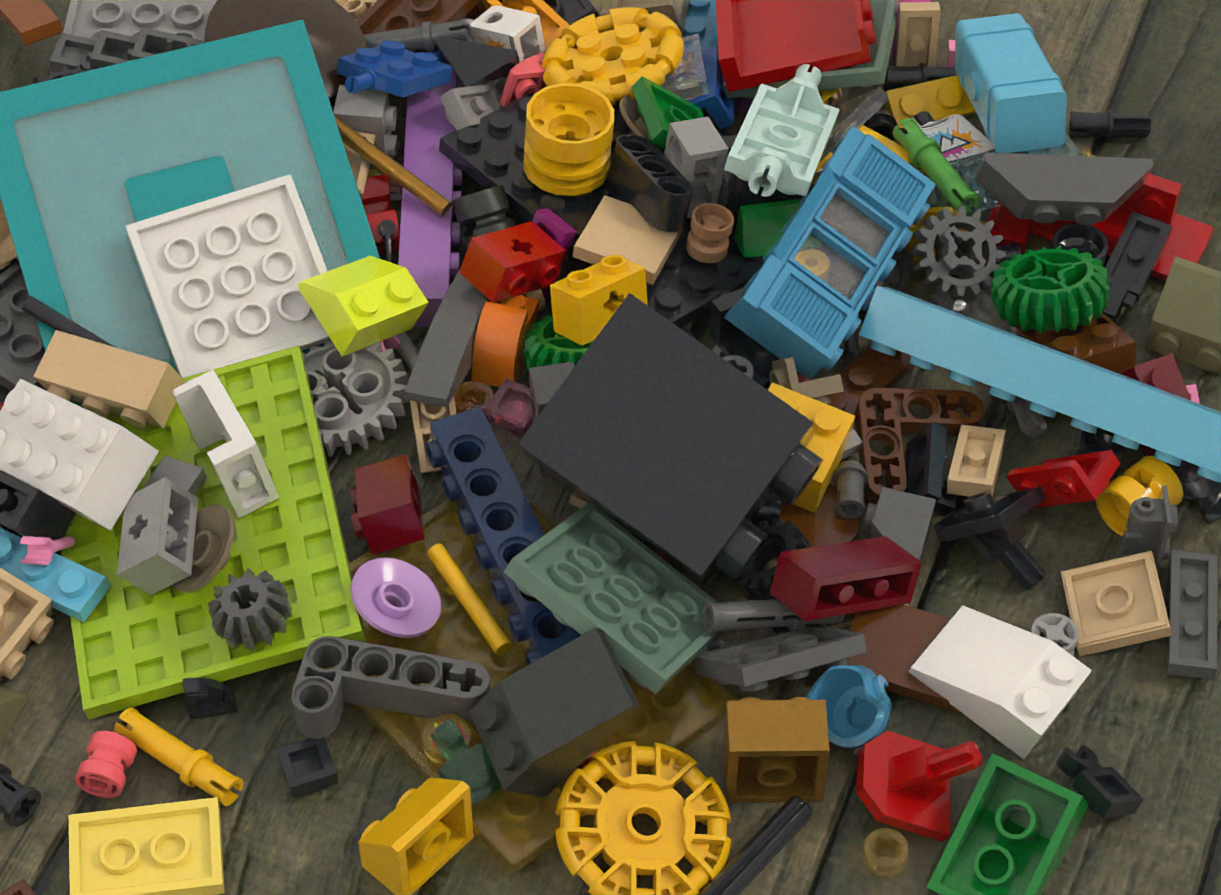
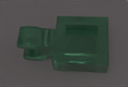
M452 718L434 729L435 732L430 737L447 760V763L441 766L437 773L441 779L464 781L470 786L472 808L503 788L488 753L481 742L468 749L459 727Z

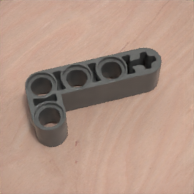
M324 636L315 639L309 644L298 671L291 696L295 722L298 731L311 739L327 737L337 728L345 703L347 702L444 721L450 720L460 724H474L469 711L491 690L490 676L482 665L471 661L339 637ZM328 666H335V667L330 668V669H323V668L328 667ZM372 675H381L379 677H369ZM420 683H427V684H428V685H425V686H416L417 684H420ZM313 706H322V707L317 708V709H309L310 707H313Z

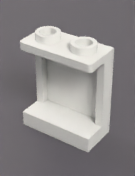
M211 370L175 388L173 395L198 448L203 449L222 439L227 442L207 452L238 519L280 498L257 443L215 371Z

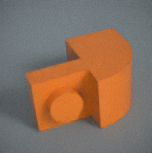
M521 294L517 297H511L495 303L486 301L475 334L472 355V382L510 390L514 389L525 367L523 359L525 332L531 329L539 314L540 299L526 297Z

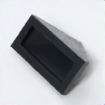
M443 36L438 37L437 45L442 60L447 65L453 66V73L465 87L508 77L510 70L520 63L517 50Z

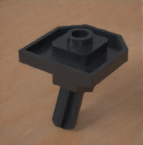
M1041 485L992 497L990 491L973 495L964 500L966 507L954 511L933 526L940 540L947 542L967 537L990 564L1000 559L1027 590L1034 588L1046 576L1045 570L1019 542L1025 536L1019 517L1045 499Z

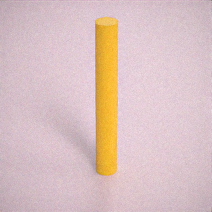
M443 544L433 545L427 552L428 557L495 654L502 656L508 653L512 648V643Z

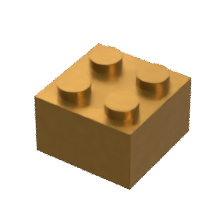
M748 697L738 701H727L723 746L725 799L727 803L786 802L793 796L800 797L804 802H823L830 751L826 700H811L806 697H794L789 700H761Z

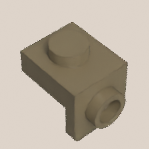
M793 357L772 361L773 370L770 371L769 375L770 385L773 382L825 404L831 403L830 394L844 392L840 374L799 382Z

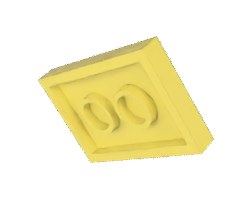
M218 797L68 815L70 895L225 894Z

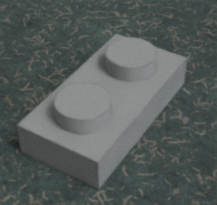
M493 83L454 88L440 96L445 107L446 118L456 130L480 124V118L502 108L499 103L500 97Z

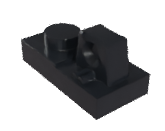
M931 422L907 443L905 461L907 485L905 492L936 499L934 513L946 516L956 507V495L947 494V481L942 478L943 467L948 458V450L946 449L947 428Z

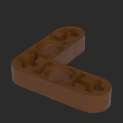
M870 388L864 391L855 409L856 433L862 440L859 461L868 473V483L864 487L865 499L869 503L878 504L883 487L878 484L882 470H887L885 481L888 488L905 492L907 477L902 434H918L931 422L947 428V435H959L961 425L978 427L984 414V406L979 397L963 390ZM913 404L923 405L929 410L931 417L918 419L909 412L908 407ZM870 405H876L878 411L883 413L877 426H874L876 422L875 410L870 408ZM956 408H963V413L969 415V417L962 418L961 412L956 411ZM940 413L945 415L944 418L939 417ZM874 440L884 441L891 447L892 453L885 456L878 455L870 449L869 443Z

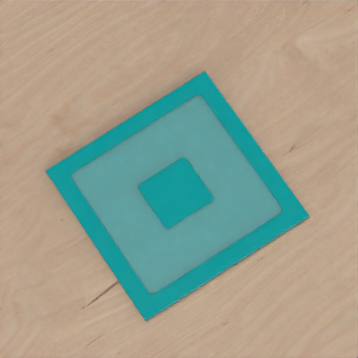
M303 19L0 92V199L29 297H35L116 348L167 362L178 373L128 239L126 225L291 174L327 271L367 256L380 259ZM36 319L46 351L55 330ZM325 343L320 344V345H317V346H318V347H322V346H324ZM304 349L301 352L306 354L310 352V349ZM71 401L72 403H74V404H76V405H78V406H80V407L82 406L81 403H77V402Z

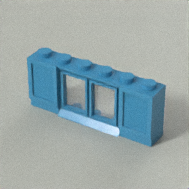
M854 126L832 148L831 153L833 154L818 171V179L809 188L807 196H802L799 203H801V206L781 229L783 234L763 257L764 264L744 287L746 292L724 317L778 358L793 357L796 371L808 380L822 368L828 372L842 355L843 350L839 345L842 340L847 341L860 325L861 320L857 317L859 310L861 309L864 312L870 306L876 289L874 285L877 280L882 282L894 268L896 261L891 258L894 252L900 253L912 238L913 232L909 228L912 224L916 225L928 211L930 204L926 200L936 183L870 134L865 135Z

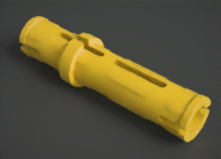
M133 707L124 710L118 718L128 723V725L125 727L121 723L116 722L114 726L115 733L125 736L137 747L178 773L182 783L189 787L197 786L212 797H218L219 803L224 806L231 805L239 797L230 788L234 787L238 791H242L243 780L214 763L211 754L205 750H195L141 715Z

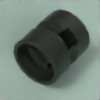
M503 185L451 200L458 223L466 226V230L462 234L466 251L471 238L515 226L514 220L507 218L505 212L509 209V204Z

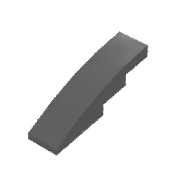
M141 27L138 37L100 30L97 40L60 33L50 58V70L54 73L62 71L64 65L69 70H74L82 64L84 69L88 71L93 67L111 66L202 44L204 41Z
M460 270L448 288L431 322L405 388L404 399L447 407L472 366L473 346L480 315L486 301H491L459 273Z

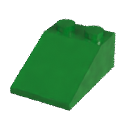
M992 753L927 888L940 895H1041L1067 852L1088 809V802L1082 795Z

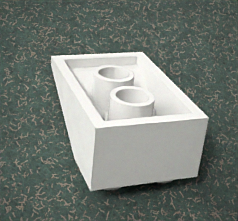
M962 605L908 672L949 700L952 706L1024 760L1074 697L1092 670L1055 642Z

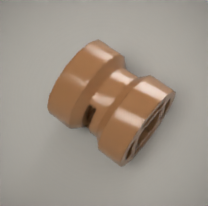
M703 203L696 206L692 211L691 231L688 233L686 250L693 259L704 263H717L726 257L729 247L728 237L732 233L734 223L732 212L726 207L715 203Z

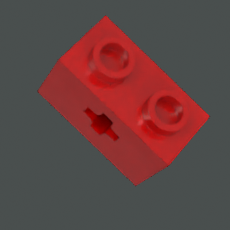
M531 221L471 238L459 273L492 303L540 288L549 287L557 280L560 274V265L566 250Z

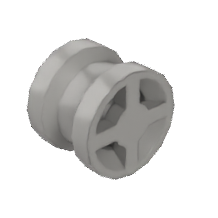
M1048 613L1038 617L1031 627V633L1055 642L1074 657V648L1078 641V629L1075 623L1059 613Z

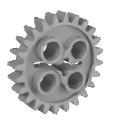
M329 339L325 341L322 347L314 344L309 346L310 352L306 354L302 352L323 447H326L328 457H332L336 448L341 446L347 455L351 454L352 444L355 443L367 449V438L373 436L382 441L384 439L383 427L396 429L397 425L394 416H405L406 412L403 404L410 401L404 399V391L408 383L407 374L404 371L402 360L395 359L393 349L390 348L383 351L381 342H378L342 357L332 340Z

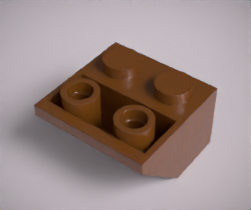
M1103 312L1101 317L1091 319L1090 325H1077L1074 331L1061 329L1058 334L1054 330L1044 331L1040 334L1035 329L1026 332L1022 330L1021 326L1016 327L1017 336L1118 374L1136 366V341Z

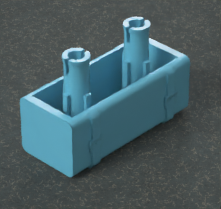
M1016 13L958 21L955 35V72L996 153L1030 154V150L1062 146L1065 142L1067 94L1062 87L1061 79L1054 73L1034 37L1031 26L1026 23L1023 16Z

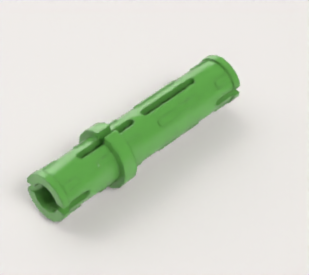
M906 118L901 120L899 123L906 129L908 134H904L896 125L893 130V136L909 153V161L917 169H922L930 180L936 183L935 186L954 207V210L959 206H965L966 215L971 213V208L964 200L968 199L976 208L980 202L977 193L973 192L941 154V146L936 140L928 138L914 119Z

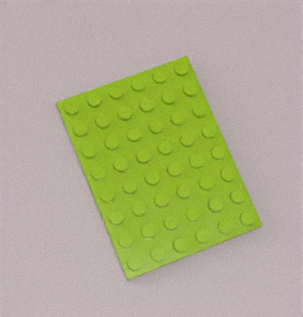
M299 345L213 369L257 443L280 497L239 519L226 496L207 452L227 443L226 440L222 439L203 449H199L177 401L164 429L150 424H146L145 428H138L123 421L120 415L110 412L107 417H104L123 426L159 451L135 492L143 489L164 456L201 467L207 478L195 495L199 498L197 512L213 504L227 508L234 519V537L227 564L205 587L194 593H184L176 589L172 584L150 595L117 575L124 510L111 531L76 513L64 536H72L75 544L73 547L61 550L62 557L106 576L111 585V588L85 622L70 616L83 711L88 719L184 693L183 679L207 678L223 682L303 659L309 644L320 637L333 636L361 642L366 641L361 616L351 598L352 575L304 357ZM209 371L184 377L183 379L185 380V383H187L189 380L199 377ZM247 568L254 572L256 576L267 570L275 581L279 580L286 588L287 598L292 607V617L285 620L287 624L286 633H273L272 646L264 641H260L253 652L246 648L244 644L234 650L232 646L227 644L225 639L217 636L212 627L213 622L208 606L209 602L216 599L214 596L215 586H227L229 584V574L238 579L243 577Z

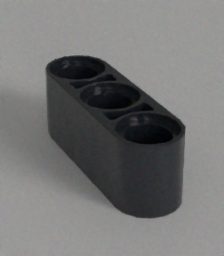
M624 134L617 137L608 177L609 180L652 227L665 232H678L684 229L693 192L691 183L648 139L634 134Z

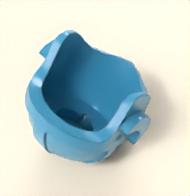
M861 665L830 667L815 682L806 697L811 700H826L829 741L847 749L862 748L866 743L879 736L888 723L892 709L890 698L885 691V687L889 686L886 679L882 675L877 676L872 670Z

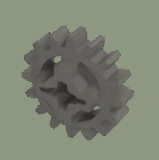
M959 206L954 210L953 215L946 207L937 213V217L931 215L923 222L926 229L921 228L915 233L914 237L922 244H918L911 249L912 255L921 257V262L913 267L914 271L925 270L927 276L922 284L927 286L932 282L938 285L936 288L937 296L940 297L947 290H951L952 300L957 301L963 297L964 292L971 299L980 294V289L986 291L992 286L991 277L994 278V271L1000 268L995 262L1005 258L1006 252L996 250V245L1003 240V236L991 235L990 230L995 224L992 220L984 225L979 222L981 211L976 210L968 217L966 216L965 206ZM957 228H961L966 231H959ZM957 248L963 253L960 258L954 253ZM949 275H958L961 279L953 278Z

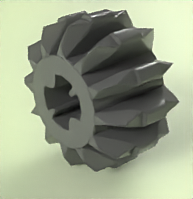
M247 568L243 577L238 579L229 574V584L227 586H215L214 596L216 599L208 603L209 614L213 622L212 627L215 633L221 639H225L227 644L232 646L234 650L244 644L246 648L253 652L260 641H264L272 646V634L286 633L287 624L285 620L292 617V607L287 598L288 593L285 586L279 580L275 581L267 570L256 576L254 572Z

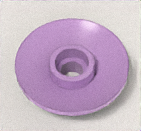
M394 558L370 560L356 571L351 581V598L356 610L367 623L385 634L401 638L417 637L431 630L440 616L441 599L434 583L424 572L405 561Z

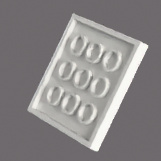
M291 174L126 225L128 239L176 369L182 378L298 345L301 350L308 349L309 346L314 344L320 345L330 339L297 287L299 282L327 272V268Z

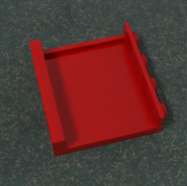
M716 0L718 56L728 92L792 79L795 77L798 67L803 64L810 65L808 72L811 73L814 66L821 72L871 62L869 45L877 44L872 22L874 19L870 0Z

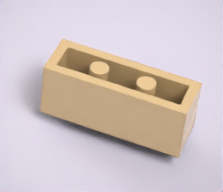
M58 330L55 331L33 376L46 391L69 402L81 403L85 409L102 417H107L109 412L120 415L123 421L138 428H145L146 424H150L164 429L176 403L173 390L185 384V380L167 362Z

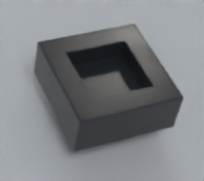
M308 738L276 748L278 760L291 798L338 784L337 772L325 738Z

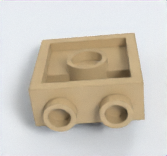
M0 568V680L3 676L13 679L18 674L26 660V655L22 652L32 640L40 644L47 637L54 624V620L50 618L52 616V599Z

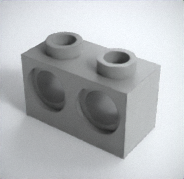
M709 117L669 124L664 156L693 186L686 218H691L692 211L696 206L703 203L718 204L729 148Z

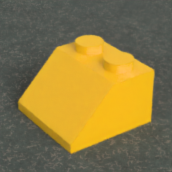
M428 778L417 789L412 788L405 792L391 813L382 821L376 820L372 822L363 832L361 839L358 841L362 867L393 894L412 895L474 838L470 786L464 781Z

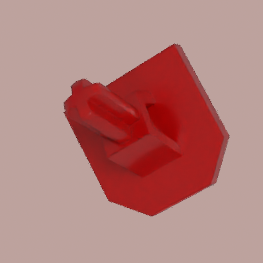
M886 731L858 750L856 794L877 822L943 842L950 836L951 778L981 766L983 756L979 752L978 745L972 741L943 749L891 731Z

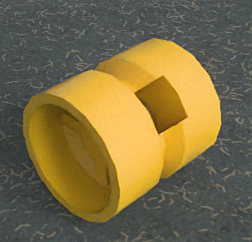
M1145 456L1127 469L1123 476H1118L1111 481L1109 486L1099 494L1096 499L1097 509L1108 527L1123 537L1124 531H1127L1126 524L1130 507L1135 500L1141 497L1158 499L1162 486H1167L1169 504L1178 505L1183 498L1182 485L1178 476L1169 465L1156 459L1154 456Z

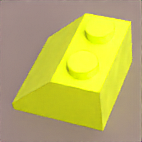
M367 256L303 280L297 286L342 357L412 329L429 303L406 267L373 256Z

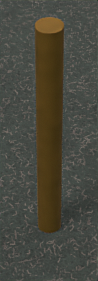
M334 116L342 142L440 216H444L449 211L452 205L449 200Z

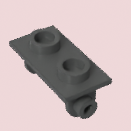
M1162 486L1158 499L1141 497L1131 504L1126 524L1127 531H1124L1119 549L1120 557L1152 550L1157 573L1162 559H1168L1169 533L1176 532L1178 525L1177 507L1175 504H1169L1167 486Z

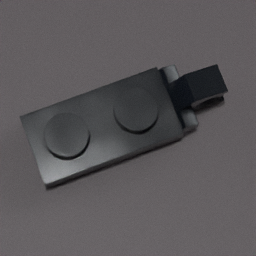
M1136 212L1131 213L1105 267L1109 277L1110 291L1107 308L1102 310V312L1114 323H1116L1123 306L1133 309L1136 301L1139 302L1172 233L1171 225Z

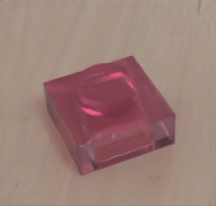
M506 378L485 408L487 420L525 435L532 425L530 388Z

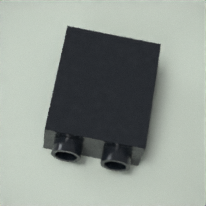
M631 293L627 295L518 443L529 459L587 501L593 503L605 514L704 585L707 584L717 569H720L735 581L740 578L768 538V534L751 523L772 493L792 505L805 490L823 462L821 457L806 447L813 438V422Z

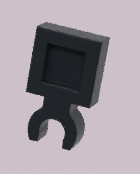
M1085 745L1079 748L1076 755L1069 747L1064 748L1056 762L1061 771L1076 779L1072 787L1085 798L1089 804L1088 808L1103 819L1135 814L1144 800L1113 767L1103 768L1098 763L1096 754Z

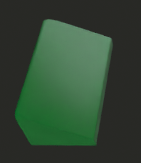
M800 199L740 206L734 240L742 256L745 258L765 256L783 234L781 229L801 206V203H799ZM810 233L799 251L820 249L822 241Z

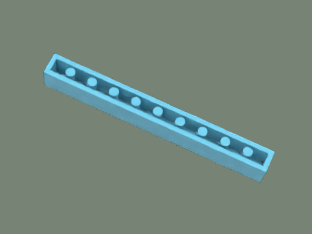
M876 286L859 333L860 336L872 340L870 348L891 356H895L896 351L899 350L911 355L909 363L934 371L936 365L951 370L948 378L972 387H974L975 381L982 382L991 386L989 394L1010 402H1014L1016 396L1031 401L1029 409L1052 418H1055L1056 412H1060L1073 417L1070 423L1073 427L1096 434L1098 428L1114 433L1112 441L1134 450H1138L1139 445L1143 444L1156 449L1154 455L1156 459L1175 466H1180L1182 460L1199 466L1197 470L1198 475L1221 483V412L895 289Z

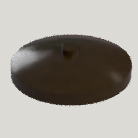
M218 0L210 11L204 34V43L303 19L331 107L335 106L339 85H345L347 77L337 74L338 58L356 53L358 48H367L365 37L357 22L334 0Z

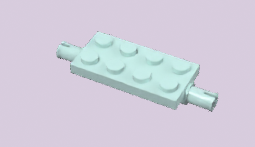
M809 64L801 65L798 67L795 77L779 88L761 84L728 154L724 168L725 171L734 173L738 178L749 181L748 186L755 194L758 193L760 187H763L761 196L765 197L773 194L775 189L788 195L799 194L807 196L840 110L823 103L817 87L821 82L822 74L815 66L810 73L808 72Z

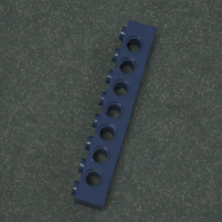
M481 406L430 422L431 441L426 443L429 461L434 469L440 467L444 476H441L445 495L449 502L456 501L460 510H457L461 529L465 536L472 535L476 542L474 553L478 565L482 571L489 569L493 578L490 580V585L495 601L499 607L506 605L510 614L507 616L510 632L516 643L523 641L527 650L525 661L528 666L581 636L572 627L560 623L554 617L553 612L540 601L531 602V600L537 599L520 591L515 581L503 573L513 557L544 536V533ZM549 636H557L558 638H552V639H551V638H546V637H549Z

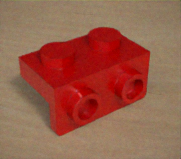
M1112 450L1049 459L1044 460L1042 465L1012 469L1007 475V479L1016 491L1041 485L1045 499L1033 508L1096 500L1099 494L1109 486L1110 478L1121 463Z

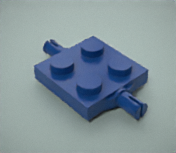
M382 41L379 46L358 48L356 53L339 57L337 74L347 77L345 87L349 93L356 94L363 90L370 91L376 89L403 98L451 82L453 66L442 63V56L438 51L436 53L435 50L429 53H414L406 50L405 45L400 42Z

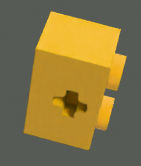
M621 255L606 256L601 259V262L584 270L573 271L566 278L550 285L554 332L582 346L596 339L629 293L648 305L645 268L627 260Z

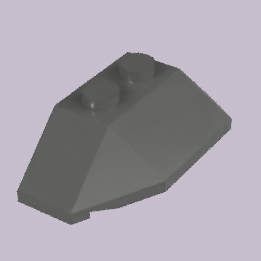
M984 152L976 170V180L1010 215L1019 219H1033L1037 223L1044 224L1057 220L1076 221V223L1081 225H1091L1104 222L1143 185L1153 167V159Z

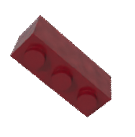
M886 536L783 551L779 555L770 594L804 621L909 604L912 601L922 562Z

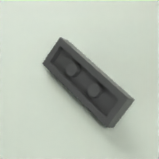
M1171 549L1168 559L1167 615L1172 636L1167 637L1166 674L1214 680L1217 672V554Z

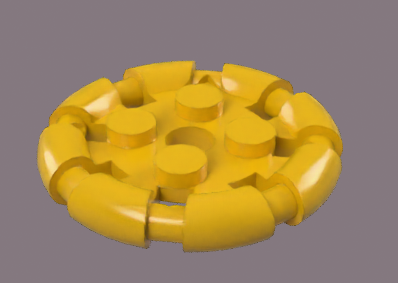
M625 7L609 9L610 14L596 18L594 14H591L563 29L562 37L554 38L550 42L541 64V68L546 70L543 80L547 86L573 83L591 87L607 97L611 105H616L615 101L621 100L626 95H630L631 99L635 100L636 98L631 87L641 76L661 86L665 82L666 75L674 74L684 54L682 33L670 18L659 12L649 14L645 8Z
M635 741L610 745L589 756V763L582 769L576 768L570 774L562 787L557 801L555 814L560 816V828L555 830L557 846L566 868L573 878L578 875L590 887L587 891L590 895H698L699 891L725 867L732 842L731 838L727 837V825L731 823L729 807L713 777L707 778L696 767L698 762L695 759L665 744L654 742L652 746H636ZM637 765L651 766L653 775L637 774ZM601 778L609 779L615 785L607 793L596 784ZM681 781L693 791L685 800L673 789ZM637 814L651 816L657 823V832L650 836L639 834L632 826V817ZM594 815V828L580 827V817ZM695 822L707 825V834H695ZM601 852L604 861L611 866L605 873L592 861ZM683 857L693 865V870L687 875L677 867ZM636 875H653L652 889L636 888Z

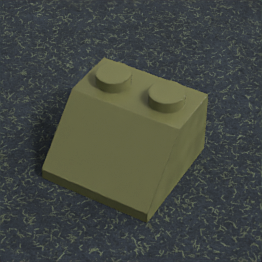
M1177 256L1175 257L1151 320L1145 344L1146 349L1164 356L1173 353L1174 358L1221 375V271Z

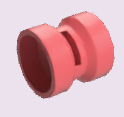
M97 731L92 734L86 748L88 759L81 762L74 779L82 790L91 795L106 799L116 798L122 793L126 782L124 771L133 764L137 748L131 740L123 735L110 731Z

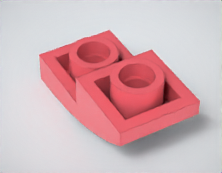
M545 52L521 61L510 70L499 102L502 107L530 93H536L541 88L547 86L543 80L546 70L541 68Z

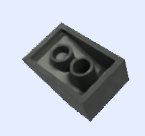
M594 628L501 680L469 712L503 790L546 797L640 706L603 630Z

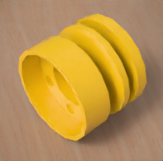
M573 83L547 86L532 96L527 104L523 169L533 184L541 190L555 195L577 196L590 193L604 183L610 170L611 143L614 128V108L607 97L596 89Z

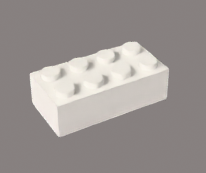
M22 379L18 381L15 388L7 395L4 406L0 410V471L41 490L75 513L110 531L159 452L123 426Z

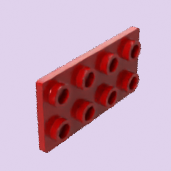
M1150 173L1143 185L1104 222L1091 224V226L1100 230L1107 239L1108 251L1105 260L1108 261L1132 212L1171 225L1172 233L1151 275L1165 281L1176 256L1197 264L1199 263L1212 237L1214 228L1205 223L1176 214L1182 184ZM1033 220L1029 231L1034 235L1052 241L1058 229L1064 225L1076 223V221L1057 220L1044 224Z

